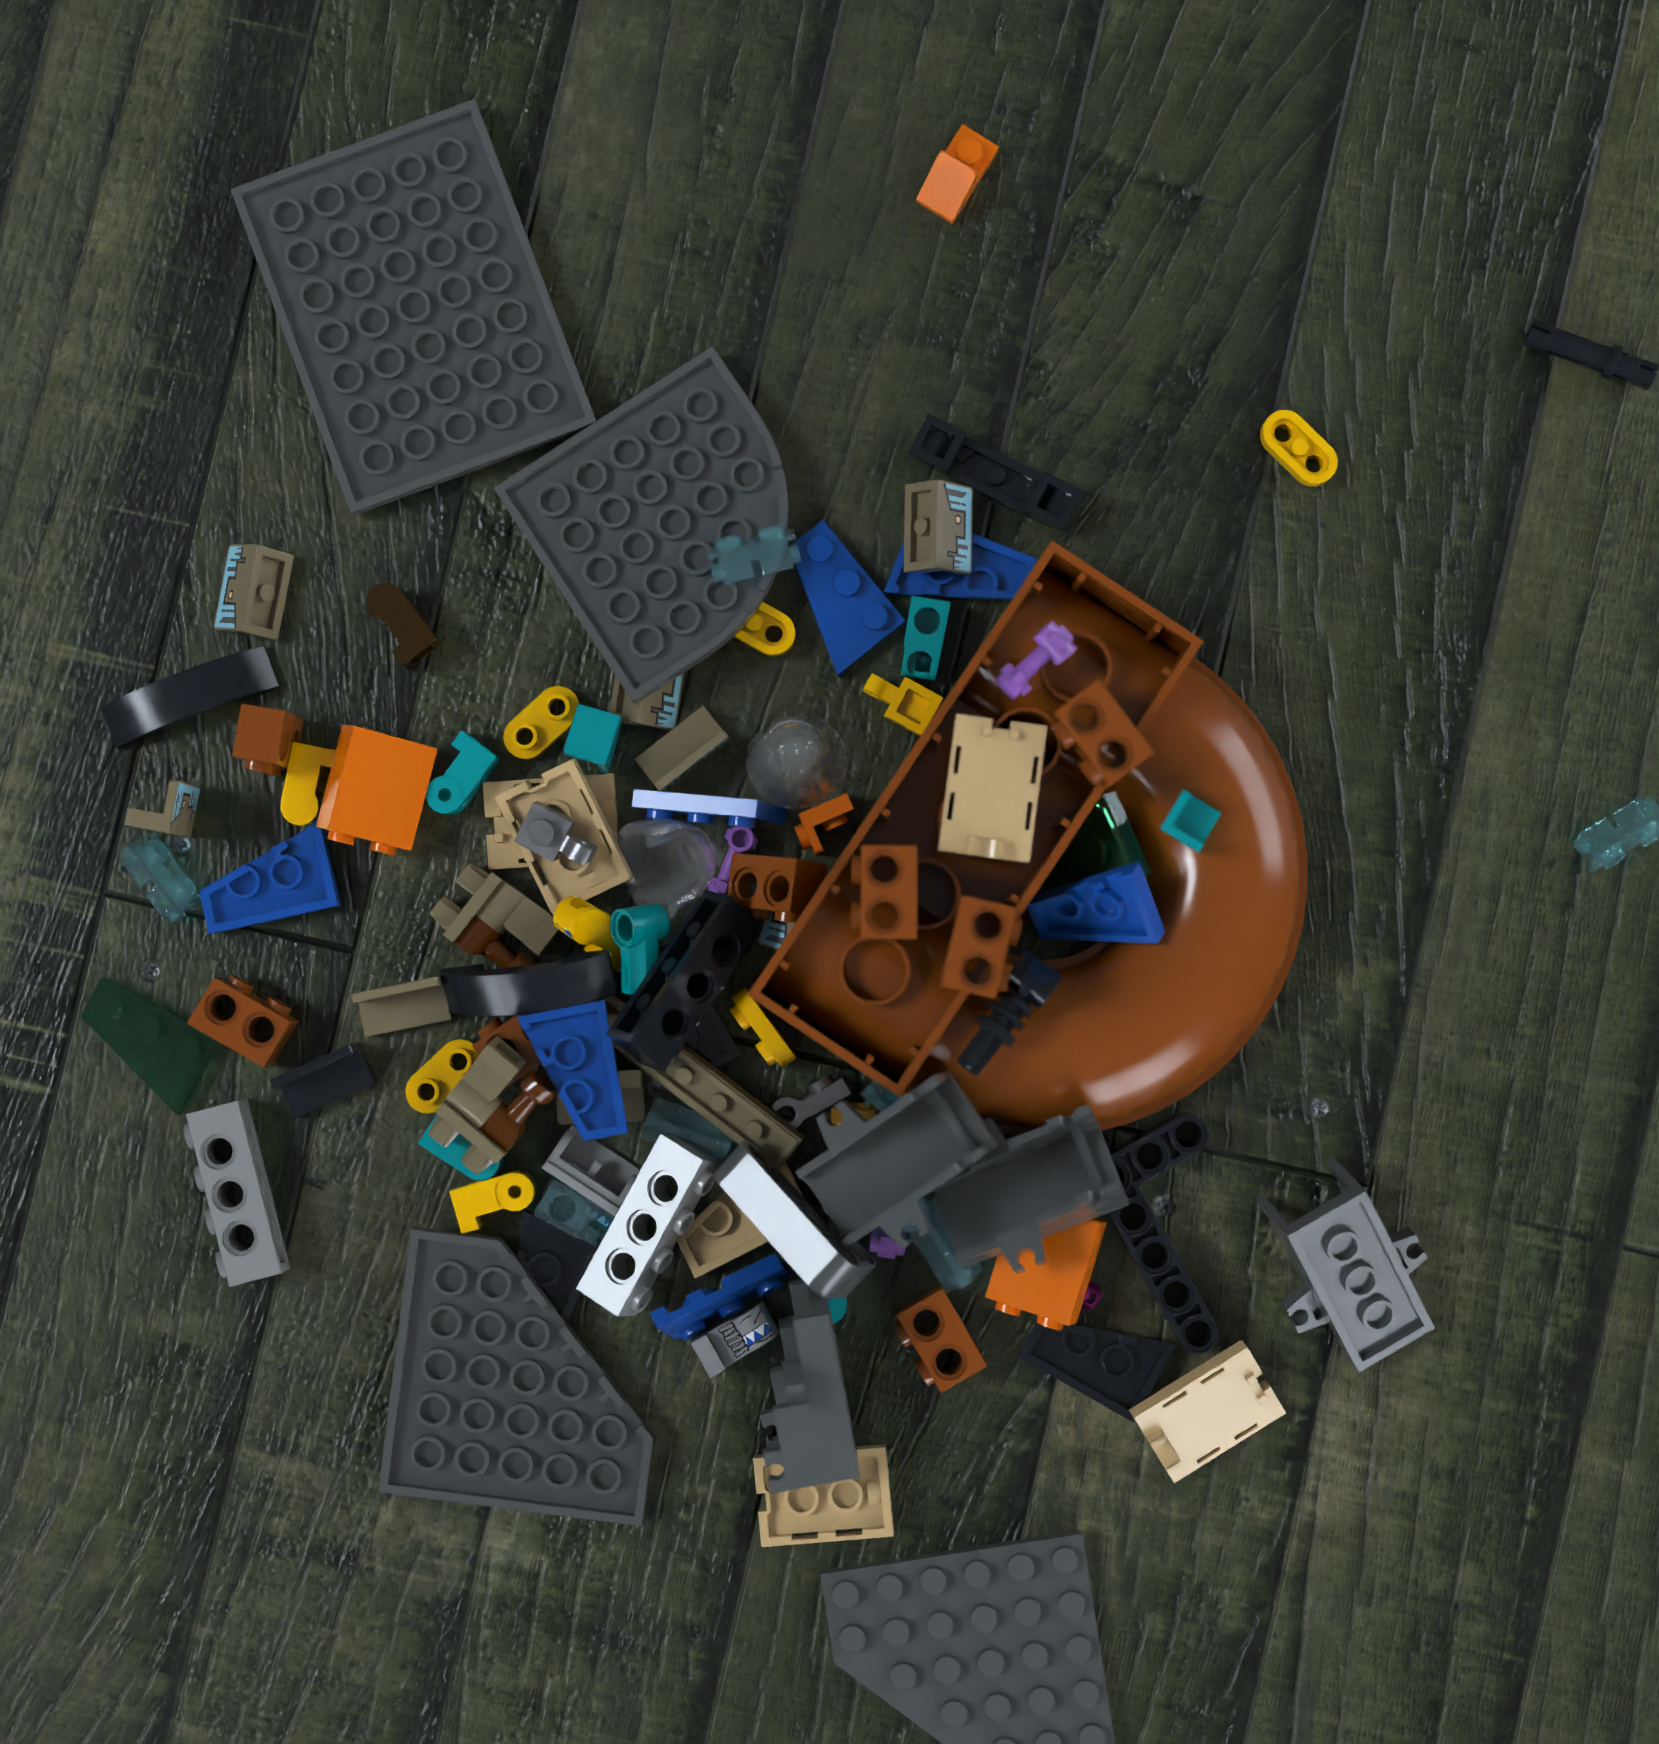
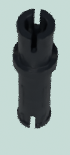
M1537 319L1532 321L1526 334L1528 338H1525L1523 345L1549 353L1600 372L1601 378L1609 380L1610 377L1641 387L1644 390L1650 388L1657 374L1655 372L1659 368L1658 363L1623 352V347L1616 344H1613L1612 347L1602 345L1582 336L1550 326Z

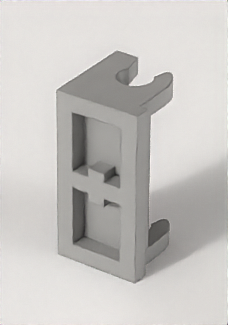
M571 1125L569 1130L565 1132L542 1166V1169L613 1216H616L641 1170L599 1141H583L575 1125Z

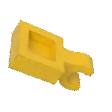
M873 673L862 690L866 694L889 704L883 715L885 718L918 736L922 735L944 698L907 677H904L898 688Z

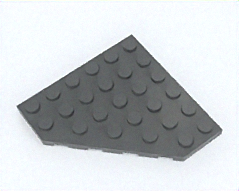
M414 1226L410 1233L378 1492L642 1526L654 1442V1433L501 1237L470 1233L461 1234V1232Z
M1081 1530L820 1570L834 1664L942 1744H1115Z

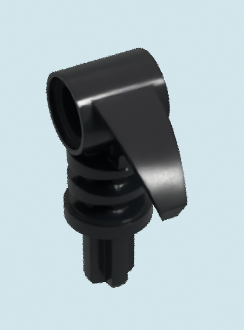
M1026 950L1011 970L1007 985L1009 990L1005 992L999 990L997 996L1001 999L1000 1002L997 1004L992 1000L987 1006L992 1013L989 1017L984 1013L982 1015L979 1014L974 1020L980 1029L958 1057V1064L968 1073L974 1076L980 1075L1001 1045L1008 1048L1014 1045L1016 1037L1011 1034L1013 1029L1019 1032L1023 1029L1025 1024L1020 1021L1021 1018L1025 1016L1030 1019L1034 1014L1030 1006L1033 1005L1040 1010L1063 976Z

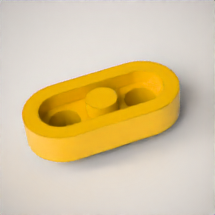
M1279 410L1272 413L1265 420L1260 430V440L1263 447L1298 482L1305 486L1317 487L1326 483L1334 475L1338 465L1334 449L1297 413L1290 410ZM1278 428L1286 430L1289 435L1288 441H1278L1274 434L1275 430ZM1307 459H1315L1319 463L1320 468L1318 472H1311L1307 469Z
M762 602L755 614L734 638L767 656L776 657L787 653L792 648L796 633L794 624L787 615ZM773 627L780 629L782 632V638L774 643L768 641L765 637L767 630Z
M553 686L544 690L506 726L504 744L507 750L522 760H533L540 757L570 730L577 706L580 704L578 697L570 689L563 686ZM562 700L566 706L565 711L558 716L551 714L550 705L552 702ZM524 729H529L533 733V739L527 745H521L518 742V734Z
M744 987L731 997L736 1005L729 1010L744 1031L752 1027L761 1041L755 1046L770 1066L778 1062L784 1068L797 1057L757 1001L747 995L749 991Z
M457 1039L447 1043L412 1075L407 1082L405 1092L407 1101L413 1109L426 1114L434 1113L479 1056L472 1047L474 1042L467 1039ZM457 1053H462L467 1058V1065L463 1070L456 1069L452 1064L453 1056ZM425 1083L431 1084L435 1089L434 1097L431 1100L424 1099L420 1094V1088Z

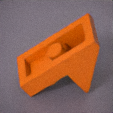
M962 124L947 149L939 152L916 198V202L953 224L998 153L999 146Z

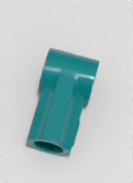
M657 903L617 909L611 916V935L614 942L620 947L621 993L634 994L660 956V942H663L669 934L670 924L665 909Z

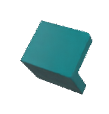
M578 704L565 743L564 754L568 757L596 764L599 773L607 774L622 730L621 716Z
M1183 789L1158 829L1194 851L1200 852L1204 846V841L1222 813Z

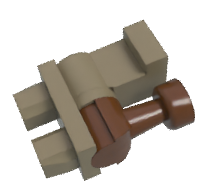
M471 863L464 868L455 881L473 895L464 908H461L444 895L429 913L445 929L442 935L452 943H455L469 954H481L501 968L534 965L536 962L535 959L525 952L515 956L499 941L506 930L537 955H542L560 933L554 925V915L496 872L489 874L487 871Z
M498 1036L486 1045L473 1065L453 1088L444 1102L437 1108L435 1113L438 1116L428 1132L429 1136L446 1148L459 1133L466 1138L472 1146L460 1160L477 1175L493 1162L497 1164L522 1136L525 1130L524 1121L536 1104L546 1105L557 1094L555 1086L545 1076L535 1070H529L520 1081V1087L523 1092L509 1106L498 1098L528 1062Z

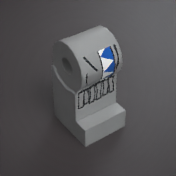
M760 1301L706 1329L702 1334L692 1339L691 1345L711 1379L724 1371L727 1366L771 1341L780 1334V1330L764 1301Z

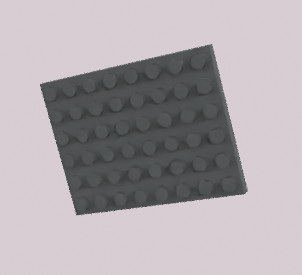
M475 99L230 189L349 511L353 516L573 435L596 422Z

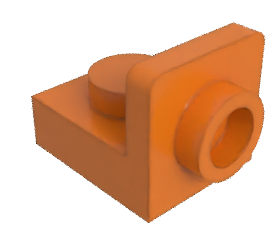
M847 793L798 814L801 823L794 826V829L804 850L812 847L815 855L824 852L814 830L815 827L822 825L826 832L849 822L846 814L853 811L854 808Z

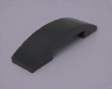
M929 413L908 451V454L958 484L972 487L973 492L986 499L1061 531L1065 530L1084 494L1083 490L1047 472L1041 474L969 438L967 432Z
M260 646L228 655L158 680L101 707L115 748L120 749L159 734L158 730L234 701H246L281 686L266 647Z
M609 949L566 954L560 962L485 970L483 964L443 968L439 972L450 1012L472 1016H507L555 1010L616 994L619 990Z

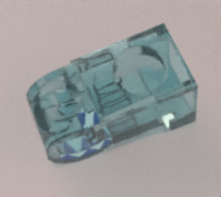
M553 1175L536 1203L533 1214L535 1217L579 1240L581 1238L597 1247L600 1246L615 1216Z

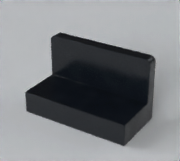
M358 1042L346 1045L272 1078L270 1082L273 1088H281L295 1119L377 1083V1080L361 1043Z

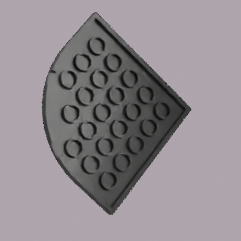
M713 346L493 488L634 704L642 701L727 644L747 624L768 594L779 570L785 550L789 525V500L786 478L779 453L759 413Z

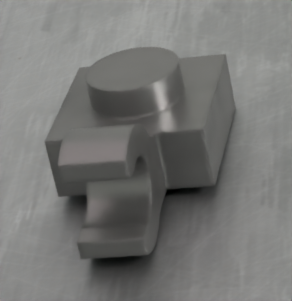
M540 801L533 802L514 842L552 862L557 861L562 852L569 859L585 866L586 862L591 863L598 849L596 845L571 833L576 823L575 820Z
M831 1074L808 1086L811 1094L804 1099L798 1100L794 1097L786 1096L778 1099L772 1107L775 1111L783 1106L794 1108L796 1116L788 1123L796 1129L805 1119L850 1095L851 1091L843 1077L834 1081Z

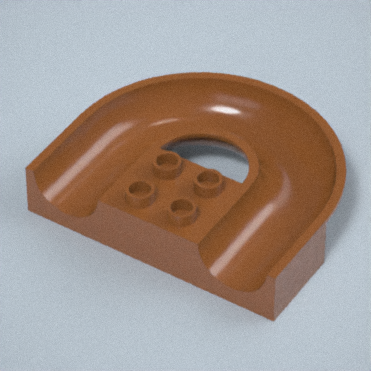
M1052 540L747 995L898 1097L913 1091L932 1076L949 1070L982 1120L992 1118L1002 1134L1017 1136L1047 1125L1046 1120L1058 1115H1062V1118L1074 1114L1076 1108L1089 1104L1101 1131L1132 1123L1161 1111L1182 1099L1218 1073L1244 1047L1264 1021L1283 987L1294 960L1301 935L1308 890L1307 849L1303 821L1293 785L1279 753L1258 719L1244 701L1216 673L1194 657L1204 641ZM1053 620L1058 626L1063 625L1074 637L1072 642L1076 645L1077 649L1058 666L1052 660H1049L1027 681L1032 689L1024 696L1019 695L1014 700L1011 699L995 681L1001 675L999 670L1007 663L1016 667L1038 647L1032 638L1050 621ZM1097 679L1101 681L1155 752L1106 790L1101 783L1096 786L1090 783L1078 766L1083 761L1073 746L1065 749L1050 729L1055 724L1050 716ZM1080 707L1074 710L1072 719L1078 729L1090 731L1095 728L1096 717L1090 709ZM956 714L993 718L992 728L1009 730L1011 721L1047 726L1030 863L937 851ZM1105 744L1101 749V759L1106 766L1118 768L1123 764L1124 754L1119 746ZM956 748L954 774L958 772L961 748ZM1034 758L1031 784H1034L1037 758ZM1183 789L1222 813L1204 841V846L1200 852L1194 851L1158 829ZM950 793L947 819L952 817L955 793ZM1029 803L1027 808L1025 830H1028L1031 810V804ZM1098 804L1112 818L1120 830L1127 846L1130 864L1140 862L1165 933L1159 943L1097 941L1091 947L1075 955L1055 960H1041L1062 975V980L1040 1010L1031 1005L1030 1008L1034 1011L1031 1018L1028 1019L1025 1016L1021 1018L1020 1021L1025 1024L1020 1032L1013 1029L1011 1032L1016 1037L1014 1045L1011 1048L1001 1045L981 1074L974 1076L965 1071L958 1064L957 1059L980 1029L974 1022L979 1014L982 1015V1013L989 1017L992 1012L987 1006L992 1000L998 1004L1001 999L997 995L996 999L939 986L959 898L961 895L1015 907L1017 908L1015 918L1019 919L1094 805ZM861 845L917 846V939H860V930H851V902H860L861 883H852V856H861ZM888 857L875 859L871 864L873 878L881 883H888L894 880L897 875L896 863ZM878 903L872 908L870 918L877 928L889 929L896 923L897 912L889 903ZM983 912L976 918L975 930L980 937L992 939L998 934L1000 923L994 914ZM1006 952L1004 963L1011 964L1012 970L1020 957ZM973 957L965 964L964 975L970 983L981 984L989 976V966L984 959Z

